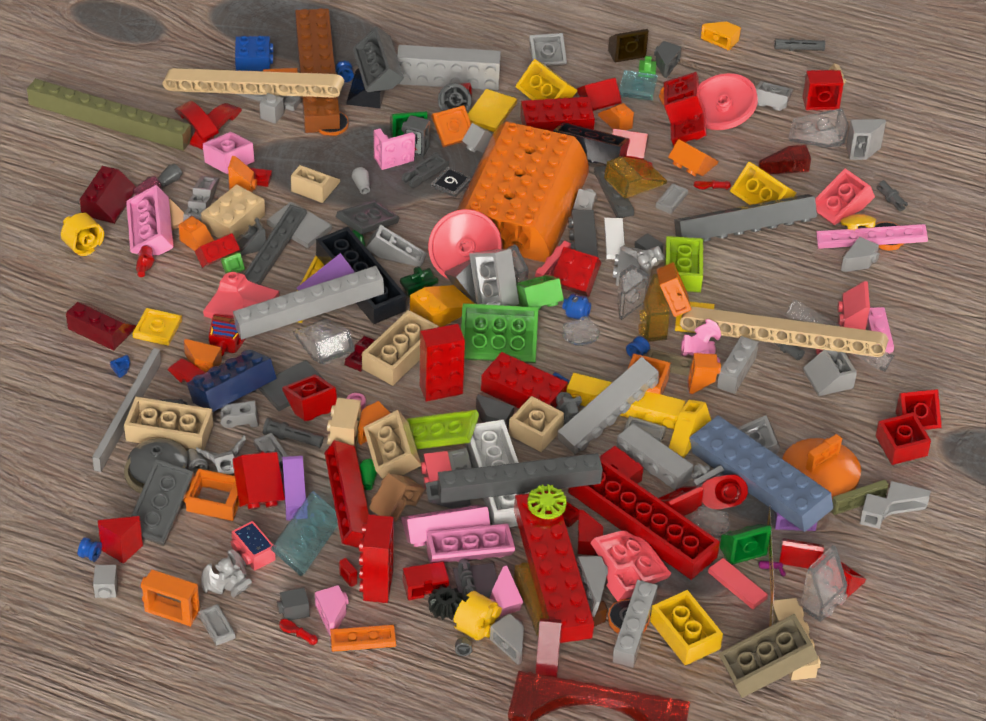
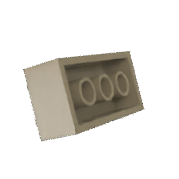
M795 614L718 653L741 698L818 659L813 644Z

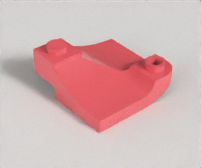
M229 272L221 279L218 291L203 310V314L211 319L213 314L234 317L233 311L279 297V291L252 283L243 274Z
M618 531L596 537L590 543L597 555L602 557L604 564L608 568V583L606 586L617 601L632 597L637 580L655 584L668 579L671 575V572L653 548L642 538L634 536L627 531Z

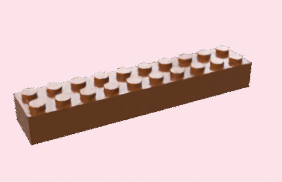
M329 9L295 10L300 73L335 74ZM302 96L305 133L319 132L321 129H340L338 97Z

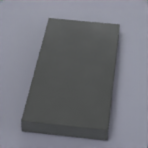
M155 459L131 517L140 516L142 539L165 545L194 476V471Z

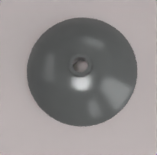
M166 438L146 440L138 444L128 456V459L131 457L129 467L131 475L143 484H145L155 459L179 467H183L185 463V469L188 467V454L185 448L178 442Z

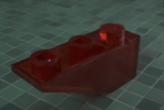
M807 145L788 146L759 160L758 167L770 175L809 172L811 156Z

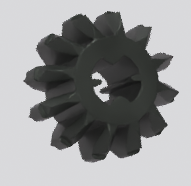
M440 585L439 590L433 589L432 594L428 598L429 610L435 618L441 616L442 620L445 617L452 620L459 604L463 600V595L459 593L457 588L451 589L450 585L444 588Z

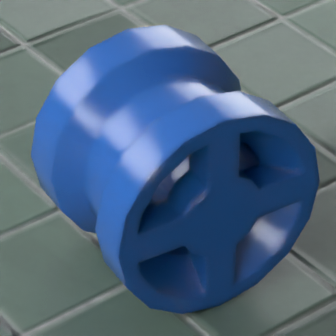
M340 61L336 64L335 70L337 75L343 77L344 82L351 81L354 77L351 63L349 61Z
M637 336L633 339V342L626 346V352L631 358L633 354L643 356L650 350L649 342L641 336Z
M84 537L79 544L77 554L81 558L87 557L90 561L95 562L101 554L102 543L99 541L92 542L90 538Z

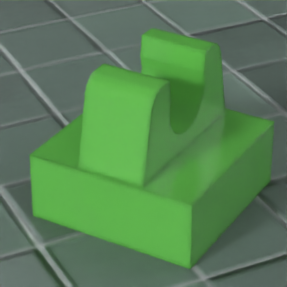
M645 56V60H640L638 76L655 77L657 61H652V56Z
M235 252L221 258L226 274L245 270L240 252Z

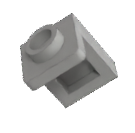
M584 188V190L579 189L573 210H592L595 201H597L596 193L588 188Z

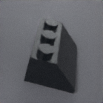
M358 68L354 74L346 105L380 109L385 90L367 92Z

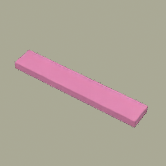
M925 224L859 228L855 230L816 231L818 249L852 247L859 237L878 245L927 242L928 239Z

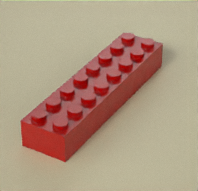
M601 458L600 461L603 469L601 484L568 488L569 494L621 531H627L645 540L659 558L690 580L718 558L720 541Z
M529 493L515 495L514 513L543 618L561 620L560 643L592 639L594 621L563 514L554 519L539 518L532 514L528 508ZM531 503L532 507L538 505L537 503ZM551 510L545 511V514H552Z

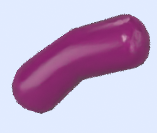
M769 561L759 562L760 569H769ZM773 561V569H779L781 576L784 577L786 575L782 568L784 565Z

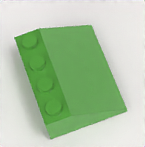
M463 303L461 331L465 339L464 359L494 361L503 352L525 363H536L538 307Z

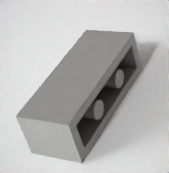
M744 336L739 338L721 368L717 388L733 394L736 393L756 359L758 341Z

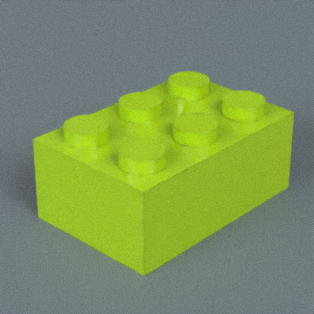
M666 236L664 266L674 262L686 291L701 292L703 281V239Z

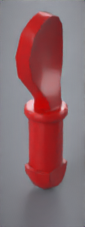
M695 181L694 187L701 190L712 187V189H729L731 184L728 181Z
M287 619L280 620L279 627L284 632L296 633L297 637L309 642L310 645L317 644L318 638L316 635L310 634L302 627L299 628L292 621Z

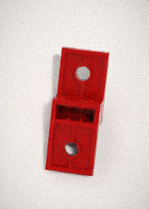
M697 72L665 81L664 107L671 123V141L673 146L678 139L686 143L687 141L698 140L706 136V111L699 95Z

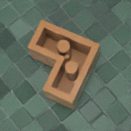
M388 473L383 478L380 489L373 496L369 509L380 516L394 517V522H397L406 505L416 506L425 488L407 476Z

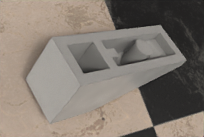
M381 224L371 235L366 246L368 251L382 259L417 267L422 266L427 254Z
M579 556L576 561L592 617H595L601 602L608 568L601 556Z

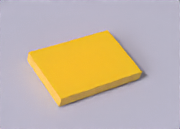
M486 89L468 113L471 124L474 123L486 130L495 132L517 104V98Z

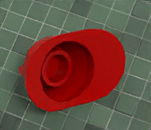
M737 475L714 477L702 484L704 489L702 503L711 509L735 507L740 505L748 495L746 481Z

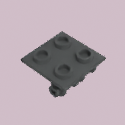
M461 559L458 567L453 568L456 586L459 593L463 595V601L469 599L467 594L471 591H476L487 598L490 597L497 581L493 563L470 566L469 561Z

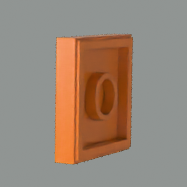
M464 105L431 115L443 147L463 142L462 140L471 126Z

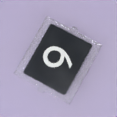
M447 167L431 183V187L441 191V193L456 197L470 183L471 177L462 174L461 171L458 172Z

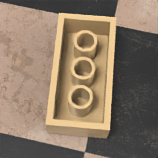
M408 310L362 353V369L393 386L420 361V331L439 326Z
M135 397L124 424L126 441L142 443L153 438H166L178 442L186 451L196 449V447L204 450L213 428V412L209 408Z

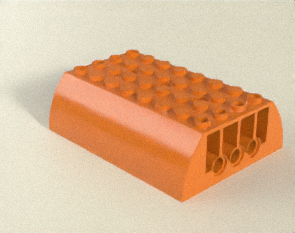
M506 121L491 136L457 210H474L491 219L500 232L502 249H511L512 255L545 262L547 257H551L558 246L568 223V217L571 216L578 190L582 189L588 176L589 165L585 151L574 136Z

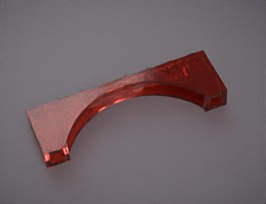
M518 671L508 712V721H536L552 711L576 705H595L610 708L629 716L635 721H687L690 702L661 697L659 695L644 694L637 691L622 690L616 687H605L594 683H583L572 679L567 680L554 676Z

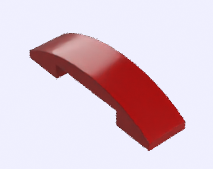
M190 100L174 109L182 119L185 118L195 128L197 135L203 141L219 133L208 115L195 102Z
M224 103L214 108L208 114V117L219 130L228 120L233 121L241 113L242 108ZM195 131L190 140V145L203 149V143L214 139V136L203 141Z

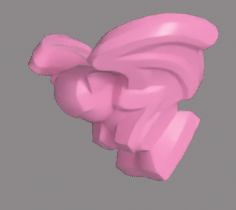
M706 319V324L695 329V336L684 335L681 341V356L685 357L688 354L693 356L694 353L715 354V342L709 340L711 337H714L716 340L720 339L721 331L719 326L714 321Z

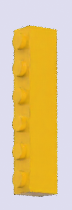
M573 373L567 387V393L573 399L581 396L582 402L580 405L587 406L613 382ZM646 391L641 400L631 404L630 409L624 414L621 413L620 416L628 418L631 416L675 429L679 413L685 406L686 401Z

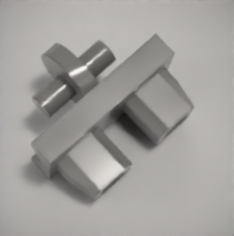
M702 464L695 465L694 473L691 474V477L695 479L692 482V486H702L706 480L722 476L723 467L720 465L710 471L708 465L705 467Z

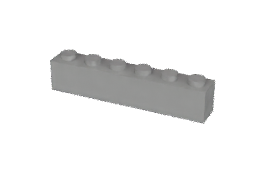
M641 357L559 429L558 440L574 454L586 449L593 438H598L602 434L603 429L613 425L621 413H626L630 409L631 404L641 400L649 388L653 389L658 384L659 371Z

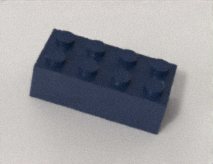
M245 350L240 356L230 358L224 364L212 367L204 374L194 376L193 380L187 382V386L194 404L212 409V412L270 383L277 379L271 358L253 350Z

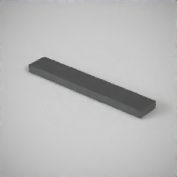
M289 205L244 273L248 281L258 285L262 283L306 216V209Z

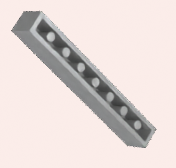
M377 266L233 311L235 328L242 340L384 294L383 277Z

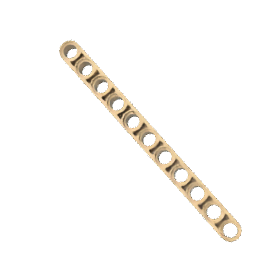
M179 68L169 69L163 81V87L168 91L267 95V93L282 96L338 97L344 84L343 77L337 74Z
M691 307L692 310L683 313L680 320V326L684 330L695 332L697 327L706 324L705 320L709 319L719 326L721 336L736 338L744 336L757 341L873 357L883 356L889 341L886 334L877 331L700 307Z

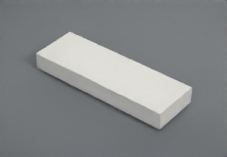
M604 218L606 259L615 260V254L619 255L620 247L624 245L623 218Z

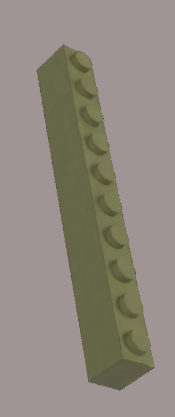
M36 78L27 88L29 105L182 151L185 150L191 140V125Z

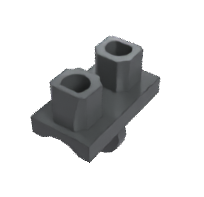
M561 392L557 395L556 409L564 412L563 426L579 413L578 407L582 402L581 396L573 399L567 392Z

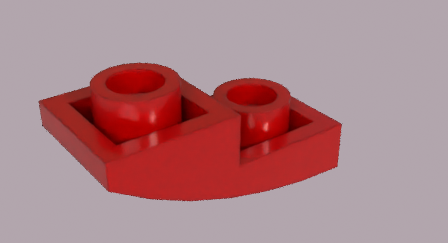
M182 358L168 368V371L180 383L183 381L189 382L193 380L194 376L205 373L196 365Z

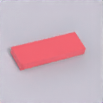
M724 558L709 568L708 573L751 609L756 608L767 600L768 594Z

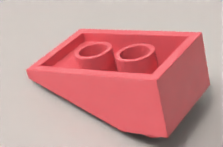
M844 169L815 198L816 210L819 215L833 225H836L841 219L863 210L875 196L870 185L847 169Z

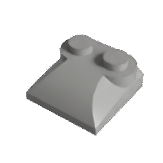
M563 33L529 36V49L532 61L536 59L546 66L567 64Z
M760 81L756 86L758 95L757 105L772 106L775 110L781 111L787 107L793 89Z
M767 415L738 427L739 430L774 454L779 452L780 445Z

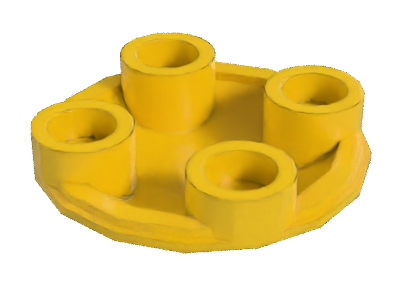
M854 214L841 219L840 222L842 226H847V229L855 230L858 229V226L864 225L867 228L875 227L876 218L864 214Z

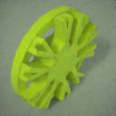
M547 484V486L539 485L538 488L531 490L527 504L529 510L535 516L542 519H554L563 514L567 501L561 489L558 490L553 485ZM531 503H537L538 505L532 507ZM551 510L552 514H545V511Z

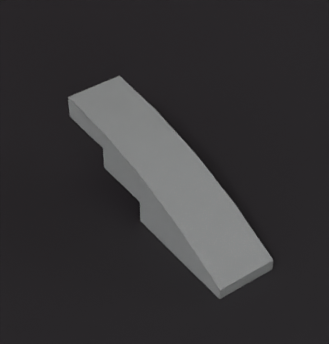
M200 177L193 187V195L188 201V208L183 214V221L191 216L201 221V212L211 205L219 178Z

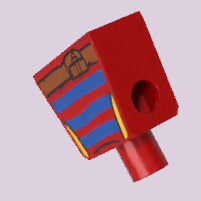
M213 314L209 332V344L221 347L222 356L225 352L236 353L246 338L241 340L235 328L234 317Z

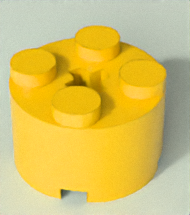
M78 213L64 219L61 240L78 255L86 256L95 251L94 248L97 245L100 246L103 242L104 230L87 213Z
M471 591L467 594L469 599L466 602L462 600L455 612L453 622L457 626H454V628L475 640H481L484 637L489 638L490 626L500 616L502 608L495 601L476 591Z

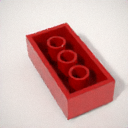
M590 97L521 101L520 118L522 125L553 132L555 128L565 122L594 130L595 117Z
M459 324L420 331L419 386L426 402L463 394L465 339Z
M503 352L498 355L481 375L482 392L518 409L531 396L556 408L557 395L561 392H567L568 387L567 381Z
M368 514L367 523H363L362 535L365 536H363V539H360L359 551L361 552L359 565H363L360 567L359 579H361L359 592H363V601L388 603L393 576L394 517Z

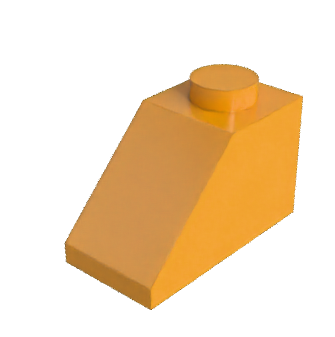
M727 21L705 23L702 25L701 39L730 50L739 41L741 27Z

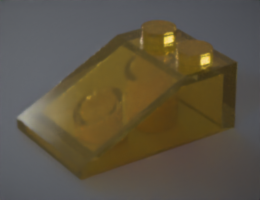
M621 156L607 161L604 179L624 199L667 184V180L646 160Z
M653 274L643 302V310H640L641 324L638 325L639 334L643 335V338L648 342L667 340L670 312L657 274Z

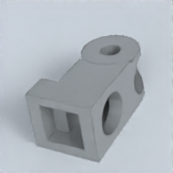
M255 401L228 404L221 408L222 426L232 428L236 425L250 424L251 428L258 427V411Z

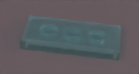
M312 491L273 544L271 550L300 576L304 575L338 526L336 511L318 494Z

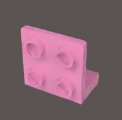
M381 129L374 130V158L382 170L414 161L415 135L413 132L388 139V136L384 135Z

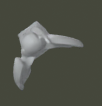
M626 245L620 247L621 250L635 257L641 265L638 283L640 288H644L646 281L651 275L652 268L665 260L660 247L657 246L648 250H640L639 248L627 247Z
M244 434L241 440L225 453L217 454L196 447V451L203 457L211 460L216 465L219 473L232 474L234 473L232 459L236 458L241 451L246 437Z
M232 549L227 552L228 557L222 558L215 565L219 573L213 572L211 563L206 565L201 575V586L204 593H207L209 590L222 594L223 590L226 589L231 591V596L235 598L250 587L252 581L246 578V563L238 552Z

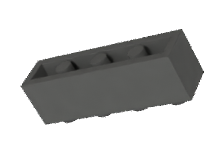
M572 210V216L568 217V228H571L569 229V240L573 241L570 242V249L598 257L594 210Z

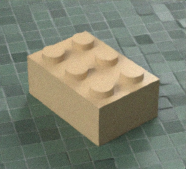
M236 184L201 212V221L205 224L210 234L217 238L233 233L235 239H237L249 229V225L253 226L256 223V217L261 219L265 216V202L263 198Z
M399 410L363 427L375 470L382 479L388 473L404 475L422 466L409 423Z

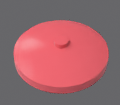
M731 73L719 74L699 84V95L706 111L707 129L725 130L736 127L745 122L757 107L758 95L756 88L744 76Z
M457 210L444 216L433 228L428 244L429 256L436 270L447 278L444 274L445 271L470 260L469 253L502 249V238L496 225L486 215L474 210Z

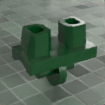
M418 266L414 268L413 274L400 278V283L404 287L405 293L410 297L411 294L424 287H433V285L438 283V278L433 275L430 268L422 270Z

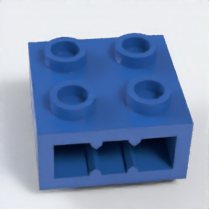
M270 36L236 37V71H263V69H270V64H273V54H270L273 53V43H270Z

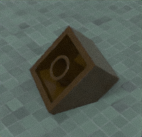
M643 29L619 33L609 37L608 51L613 61L616 63L645 58L649 30Z

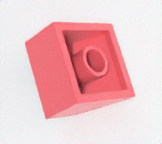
M864 281L843 293L842 301H838L837 310L841 312L838 325L866 330L870 310L868 282Z

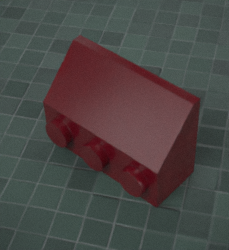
M102 165L80 198L81 213H87L94 219L115 224L127 206L126 201L133 197L137 187L119 169Z
M77 302L66 312L69 330L113 351L137 326L88 303Z

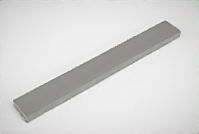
M152 349L92 457L94 471L101 472L125 430L124 424L135 397H143L161 365L159 349Z

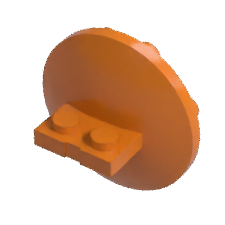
M838 434L826 439L810 438L796 442L786 450L782 458L830 491L832 499L834 496L855 490L860 481V463L854 453L841 444L842 438Z

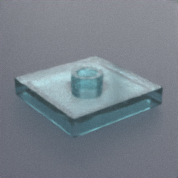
M624 70L619 91L620 96L653 101L658 75Z

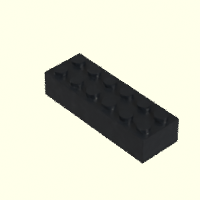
M349 227L316 239V256L324 265L341 253L355 272L377 266L383 277L384 294L356 303L373 325L406 311V294Z

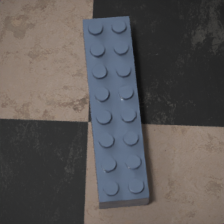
M719 415L689 437L694 455L714 469L721 465L724 469L722 473L724 476L737 475L742 477L746 481L749 494L776 513H779L803 532L807 531L833 509L830 491Z

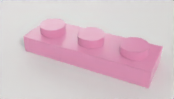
M870 308L867 320L869 331L886 334L889 341L885 352H893L894 344L885 308Z

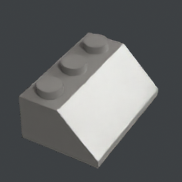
M494 249L469 253L477 304L518 305L519 299L511 249Z

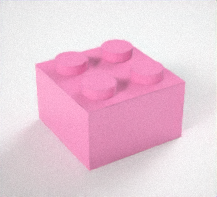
M233 132L203 143L205 163L228 174V166L232 156H236L245 165L255 162L253 143Z

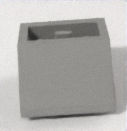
M885 119L851 120L846 144L849 160H867L881 148L886 124Z
M823 350L803 367V371L818 396L854 388L857 372L844 352Z

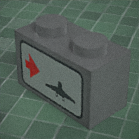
M410 115L408 120L404 121L402 125V132L404 134L414 133V155L424 158L429 148L430 120Z

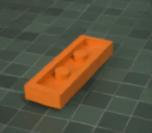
M394 625L330 629L332 652L396 647Z

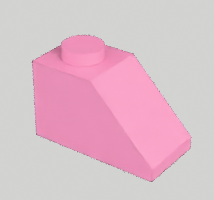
M508 566L502 568L489 598L498 603V606L502 608L499 617L520 611L523 604Z
M339 585L315 592V606L329 635L330 629H338L346 615V605L349 604L347 594L345 592L342 593Z

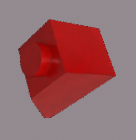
M579 510L577 554L597 555L590 543L594 538L603 536V526L584 510Z

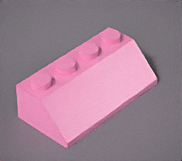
M155 185L126 201L130 251L138 254L142 246H149L153 250V255H160L172 249L174 246L169 197Z
M484 505L401 517L407 542L413 544L414 547L426 545V532L490 525L488 507Z
M508 523L426 532L429 563L443 561L459 562L461 559L481 560L492 557L500 558L511 556L515 551Z

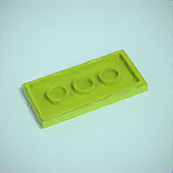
M477 410L407 418L406 420L409 423L416 449L470 443L479 413Z

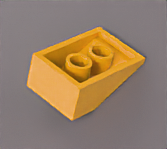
M454 285L424 287L410 295V311L439 327L462 317L463 303L474 304Z

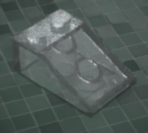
M842 108L793 119L788 139L790 142L825 148L839 147L845 144L849 124Z
M323 319L293 331L294 336L310 357L322 365L329 364L336 358L347 357L349 353L355 351L350 330L328 319Z
M834 545L808 568L801 606L803 611L819 622L826 616L830 617L835 607L842 605L847 599L846 591L848 584L837 547Z

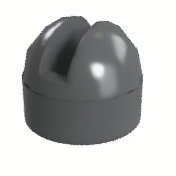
M466 637L459 638L455 643V652L460 656L469 655L472 652L471 641Z

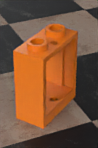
M674 262L656 269L660 287L673 316L676 317L692 310L688 293Z
M198 468L196 475L193 476L190 483L189 491H187L183 500L186 503V511L233 521L240 506L235 476ZM202 487L230 492L225 504L198 498Z
M151 569L147 577L145 576L141 582L143 591L142 601L144 602L145 612L191 627L198 615V611H200L198 584ZM157 593L180 600L181 603L158 596Z

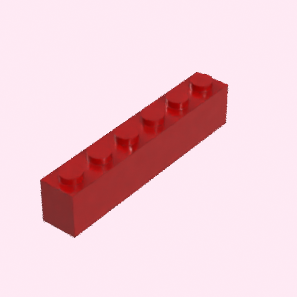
M334 440L324 454L342 544L359 548L360 539H363V536H365L362 535L363 523H367L369 513L358 464V456L355 446Z

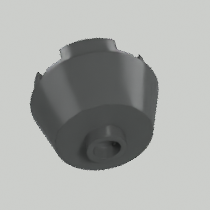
M448 84L439 92L438 104L442 111L464 105L468 112L471 107V94L461 84Z

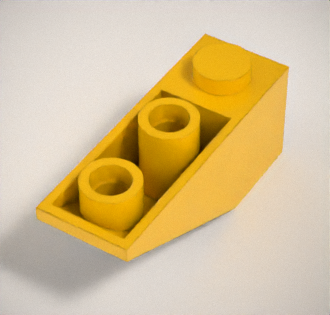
M688 400L679 413L668 448L683 458L691 449L689 437L711 421L706 402Z

